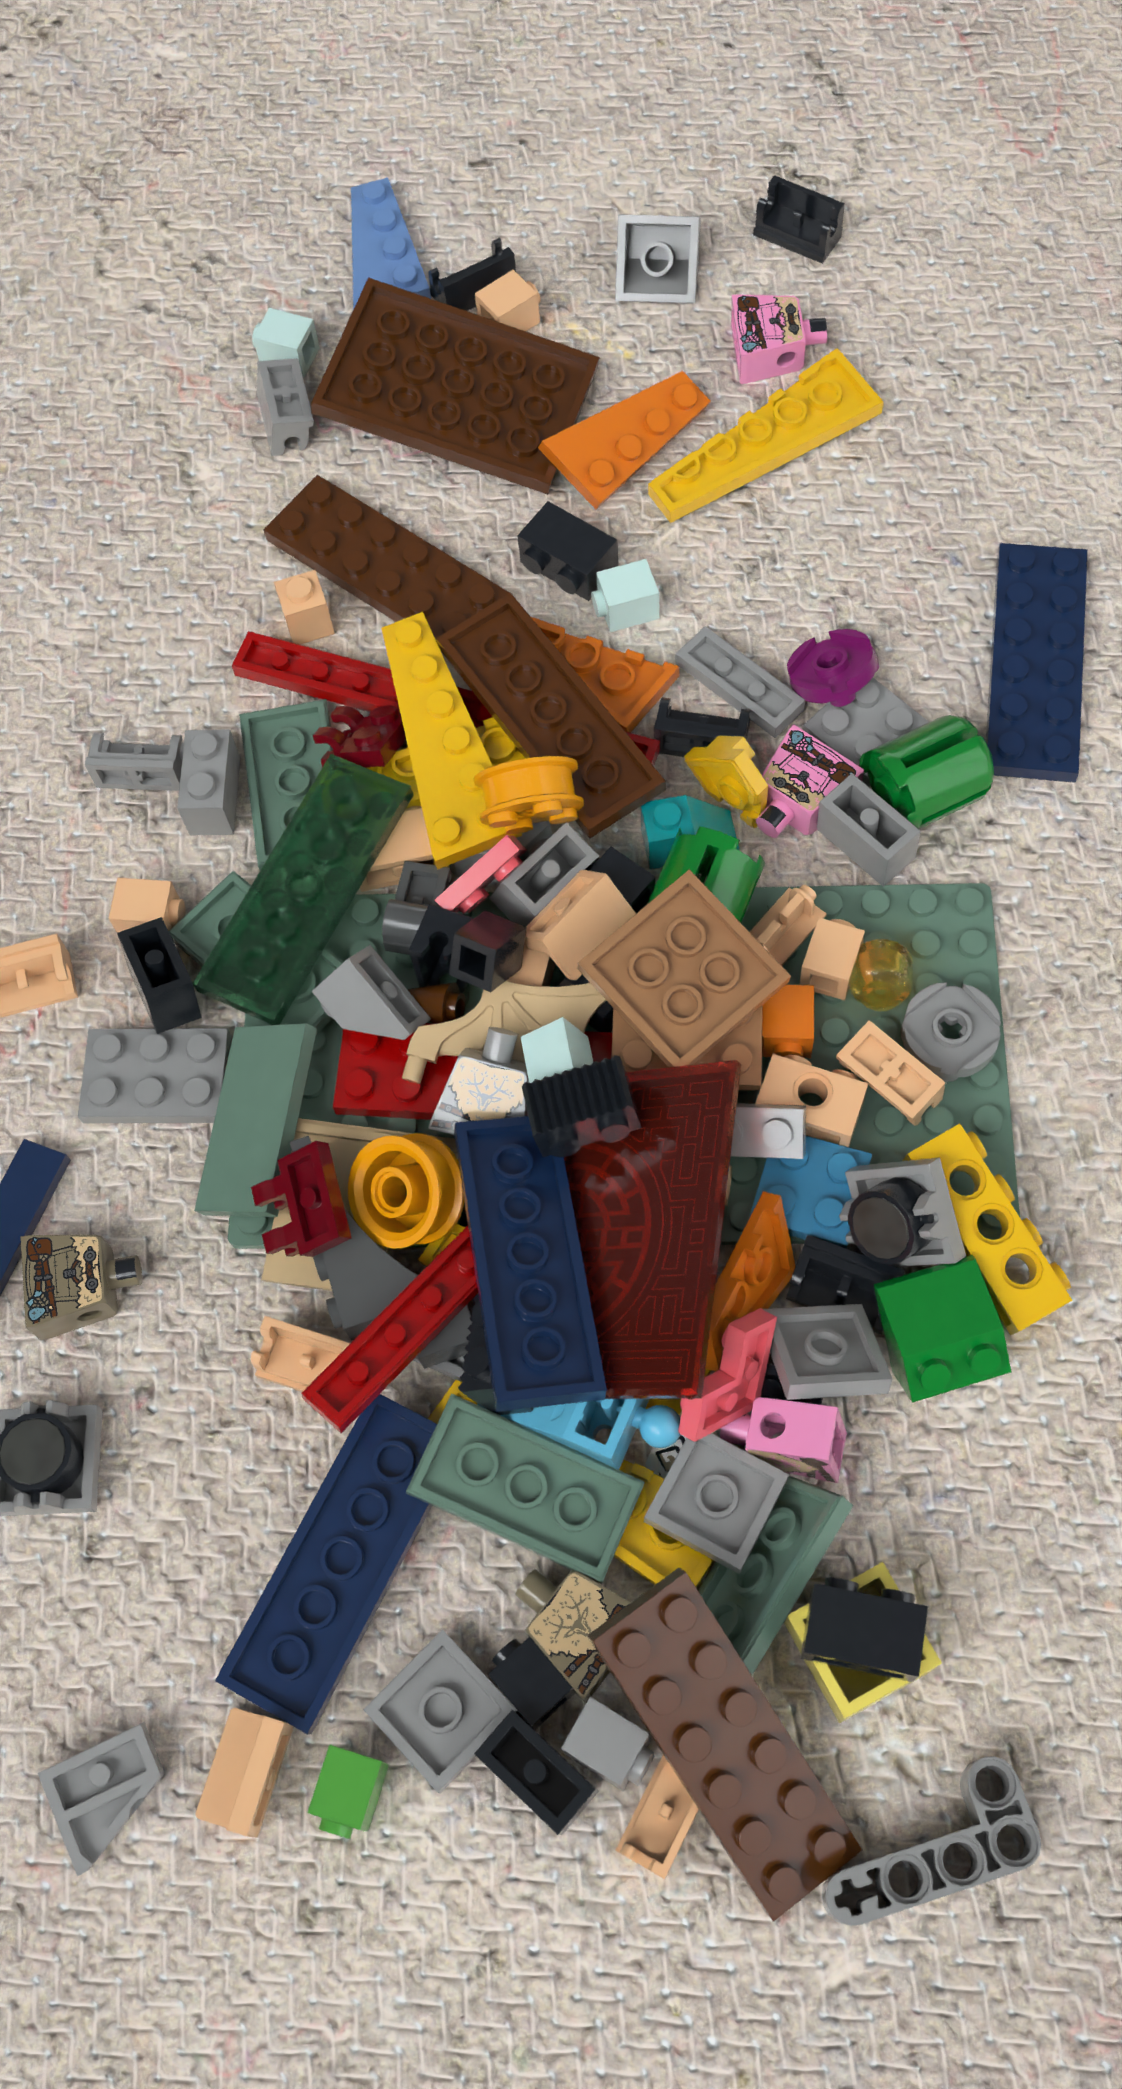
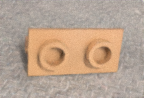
M807 885L793 889L789 887L750 931L759 943H763V947L781 966L784 965L812 933L818 917L824 919L827 915L826 912L814 904L817 895Z

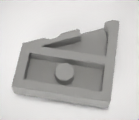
M145 1722L38 1773L77 1876L85 1873L92 1867L165 1774Z

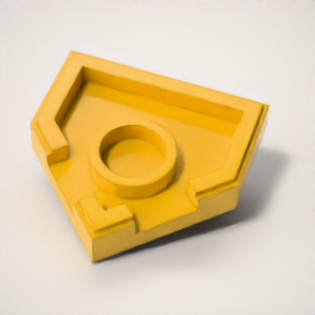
M717 736L707 747H693L684 756V761L705 792L719 803L725 800L732 807L742 810L740 819L750 827L756 828V819L767 807L768 784L751 760L756 754L744 736Z

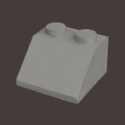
M618 214L615 301L695 303L701 217Z

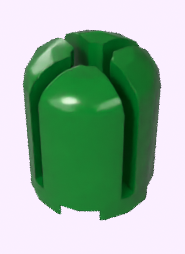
M955 715L941 716L863 753L859 760V766L864 769V774L868 772L872 790L918 829L983 799L990 790L994 777L992 753L985 739L978 735V729L966 718Z
M699 826L696 835H682V830L679 828L648 903L690 869L741 923L765 862L761 855H759L757 862H755L748 855L739 851L737 846L740 840L723 832Z

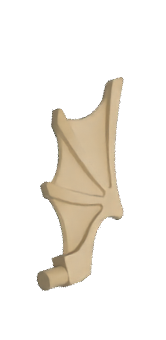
M505 981L492 992L483 990L479 1003L466 1015L444 1023L418 1026L406 1053L408 1059L402 1079L421 1084L427 1061L436 1064L439 1056H459L465 1048L483 1052L489 1027L503 1028L517 1033L518 1036L512 1059L525 1062L521 1036L561 1017H564L584 1033L594 1013L607 1000L591 983L545 987Z

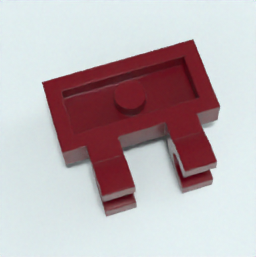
M392 705L378 707L372 710L368 717H363L353 707L337 706L330 714L332 722H343L350 729L341 732L334 727H319L313 734L315 744L325 743L333 749L327 751L320 759L323 768L334 767L339 763H343L344 769L385 767L406 740L400 709H396Z
M314 1141L277 1160L280 1175L251 1187L255 1206L263 1207L274 1202L275 1209L283 1210L288 1207L292 1222L262 1234L266 1254H275L284 1249L286 1256L289 1257L297 1254L314 1257L352 1239L329 1143Z

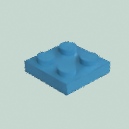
M806 1136V1155L803 1159H766L750 1216L763 1191L780 1195L789 1236L806 1240L807 1235L847 1249L848 1243L845 1236L850 1231L848 1221H841L839 1217L845 1203L852 1199L845 1172L855 1166L869 1165L872 1154Z

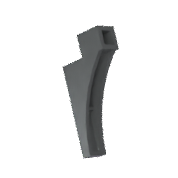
M309 1135L290 1141L292 1152L312 1143ZM345 1209L352 1239L314 1256L313 1259L320 1280L325 1281L329 1279L334 1297L326 1299V1304L334 1328L343 1327L349 1338L354 1340L418 1275L408 1270L382 1250L356 1224ZM469 1304L417 1355L424 1369L456 1359L467 1353L464 1347L469 1343L466 1337L471 1333L468 1327L472 1324V1321L469 1319L472 1316Z

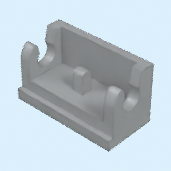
M298 358L257 361V398L271 456L283 455L286 447L285 440L290 437H297L299 449L304 450L309 441V427L313 426L314 420Z
M94 732L91 738L89 754L85 760V767L97 788L179 791L184 748L182 735H172L169 745L111 743L110 740H104V733Z

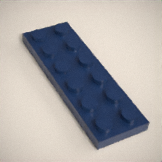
M1009 543L999 544L996 565L986 743L992 753L994 776L1075 783L1077 780L1080 754L1088 549Z
M528 1116L456 1122L454 1135L496 1412L605 1400L607 1392L564 1157L552 1155L542 1157L533 1138Z
M381 1394L359 1415L215 1679L217 1683L305 1734L313 1733L432 1505L406 1494V1490L437 1426L436 1423Z

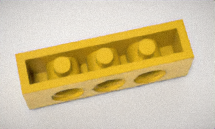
M959 1123L909 1152L902 1161L940 1158L966 1256L973 1255L976 1259L998 1316L1009 1334L1013 1335L1071 1302L1072 1299L1067 1292L1071 1285L1061 1267L1056 1262L1049 1264L1038 1246L1042 1245L1043 1241L1034 1224L1028 1218L1021 1220L1010 1203L1015 1200V1197L1006 1180L1000 1174L993 1176L983 1159L987 1157V1153L978 1136L973 1131L966 1133ZM955 1171H962L970 1175L974 1182L973 1194L960 1195L956 1193L950 1185V1174ZM989 1214L998 1219L1002 1228L999 1239H987L979 1232L977 1221L980 1215ZM1009 1258H1018L1028 1266L1029 1278L1025 1284H1016L1008 1278L1005 1265Z

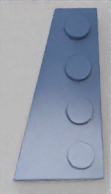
M388 177L351 187L353 310L368 277L431 299L428 282Z

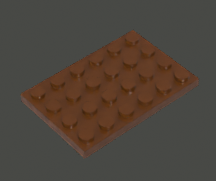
M368 277L311 402V413L548 495L558 469L538 447L543 440L576 424L596 374L600 357Z

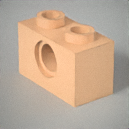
M773 1054L755 1104L806 1105L799 1097L806 1093L817 1094L824 1102L817 1106L806 1105V1136L849 1147L865 1100L868 1083L860 1081L855 1074L845 1070L827 1071L814 1067L811 1062L800 1056L786 1055L782 1057Z

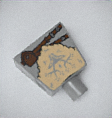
M489 1027L483 1052L465 1048L460 1053L430 1120L429 1129L454 1135L456 1122L528 1116L522 1085L525 1082L529 1083L525 1062L512 1059L518 1036L517 1033L503 1028Z

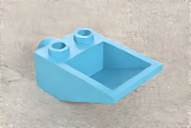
M629 1390L627 1397L619 1396L617 1391H607L605 1400L535 1407L532 1412L500 1415L618 1470L637 1428L640 1430L643 1440L655 1448L669 1447L680 1436V1433H678L680 1417L674 1409L666 1405H655L646 1409L653 1390ZM602 1429L612 1430L606 1445L596 1441V1435Z

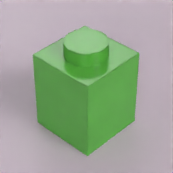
M329 1744L307 1813L322 1818L319 1826L320 1830L340 1837L351 1839L353 1829L368 1832L389 1764Z

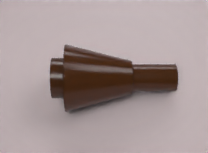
M455 982L408 989L410 994L431 1018L429 1021L431 1023H444L464 1016L466 1006L465 995L460 993L459 987Z

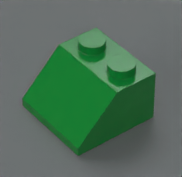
M973 1255L966 1256L957 1263L936 1265L874 1284L892 1373L912 1403L1011 1373L1004 1329Z

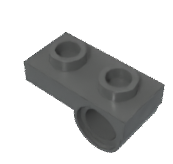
M410 861L404 862L395 899L388 901L384 912L382 937L385 951L410 955L409 948L428 905L440 907L435 899L450 885L452 877L450 868L443 867L437 870L435 865Z

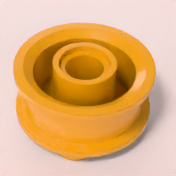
M563 756L533 757L502 763L479 772L473 778L474 785L483 789L486 808L480 814V822L493 828L505 827L506 834H519L533 830V823L549 821L550 824H563L577 820V811L584 806L583 798L575 795L572 774L578 769L577 761Z
M424 1133L383 1136L368 1143L355 1158L348 1179V1200L357 1225L375 1243L394 1249L405 1248L414 1244H428L445 1237L457 1224L464 1207L459 1161L452 1150L438 1138Z

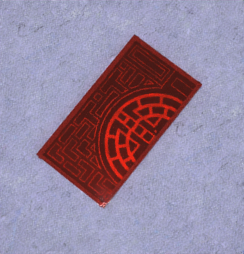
M737 1060L626 1072L631 1084L642 1128L630 1131V1134L621 1141L609 1143L600 1140L580 1146V1149L575 1154L564 1157L607 1392L605 1399L687 1398L692 1400L694 1398H702L741 1073V1063Z

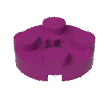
M852 629L829 631L830 639L816 643L815 637L801 644L789 658L787 671L790 676L792 690L805 699V701L812 703L830 702L835 707L846 706L855 699L856 692L865 687L879 669V661L870 639L866 634Z

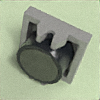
M940 1158L859 1165L845 1172L852 1199L845 1203L839 1217L841 1221H848L850 1231L845 1236L846 1242L856 1244L865 1256L877 1263L895 1267L953 1264L966 1257Z
M49 1400L46 1401L45 1406L29 1401L23 1402L19 1409H0V1516L97 1512L102 1408L98 1405L68 1406L65 1403Z

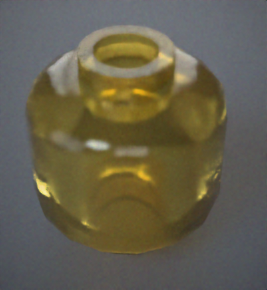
M874 939L861 944L849 981L852 996L856 1001L874 1011H888L899 1006L909 998L913 989V961L911 953L905 946L888 939Z

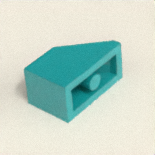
M688 795L648 801L640 806L641 832L650 870L663 868L679 828L682 830V835H696L700 826L737 838L730 810Z

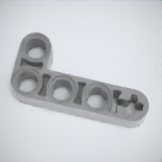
M994 1756L983 1757L969 1764L961 1775L960 1788L973 1826L835 1872L824 1883L821 1894L823 1906L827 1914L836 1922L845 1925H862L1024 1870L1034 1864L1040 1855V1834L1013 1767L1004 1759ZM982 1768L993 1770L1002 1781V1794L994 1802L985 1800L976 1789V1775ZM1006 1825L1017 1829L1024 1841L1023 1852L1014 1861L1003 1856L997 1845L998 1833ZM952 1843L963 1846L970 1855V1870L961 1879L952 1877L947 1873L943 1865L944 1851ZM899 1861L909 1863L917 1873V1888L907 1897L898 1896L889 1885V1871ZM875 1869L876 1888L885 1900L886 1905L878 1907L877 1895H871L856 1902L858 1912L854 1915H851L847 1907H837L834 1896L842 1893L841 1882L847 1879L851 1888H861L873 1884L866 1873L868 1870Z

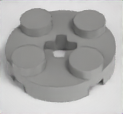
M947 982L936 983L922 989L912 998L908 1004L900 1034L906 1051L944 1082H952L959 1077L973 1075L989 1064L999 1044L1001 1021L995 1004L979 989L965 984L960 988L957 986H946ZM945 1021L950 1026L959 1023L962 1026L959 1032L960 1038L944 1037L941 1034L943 1028L940 1023Z

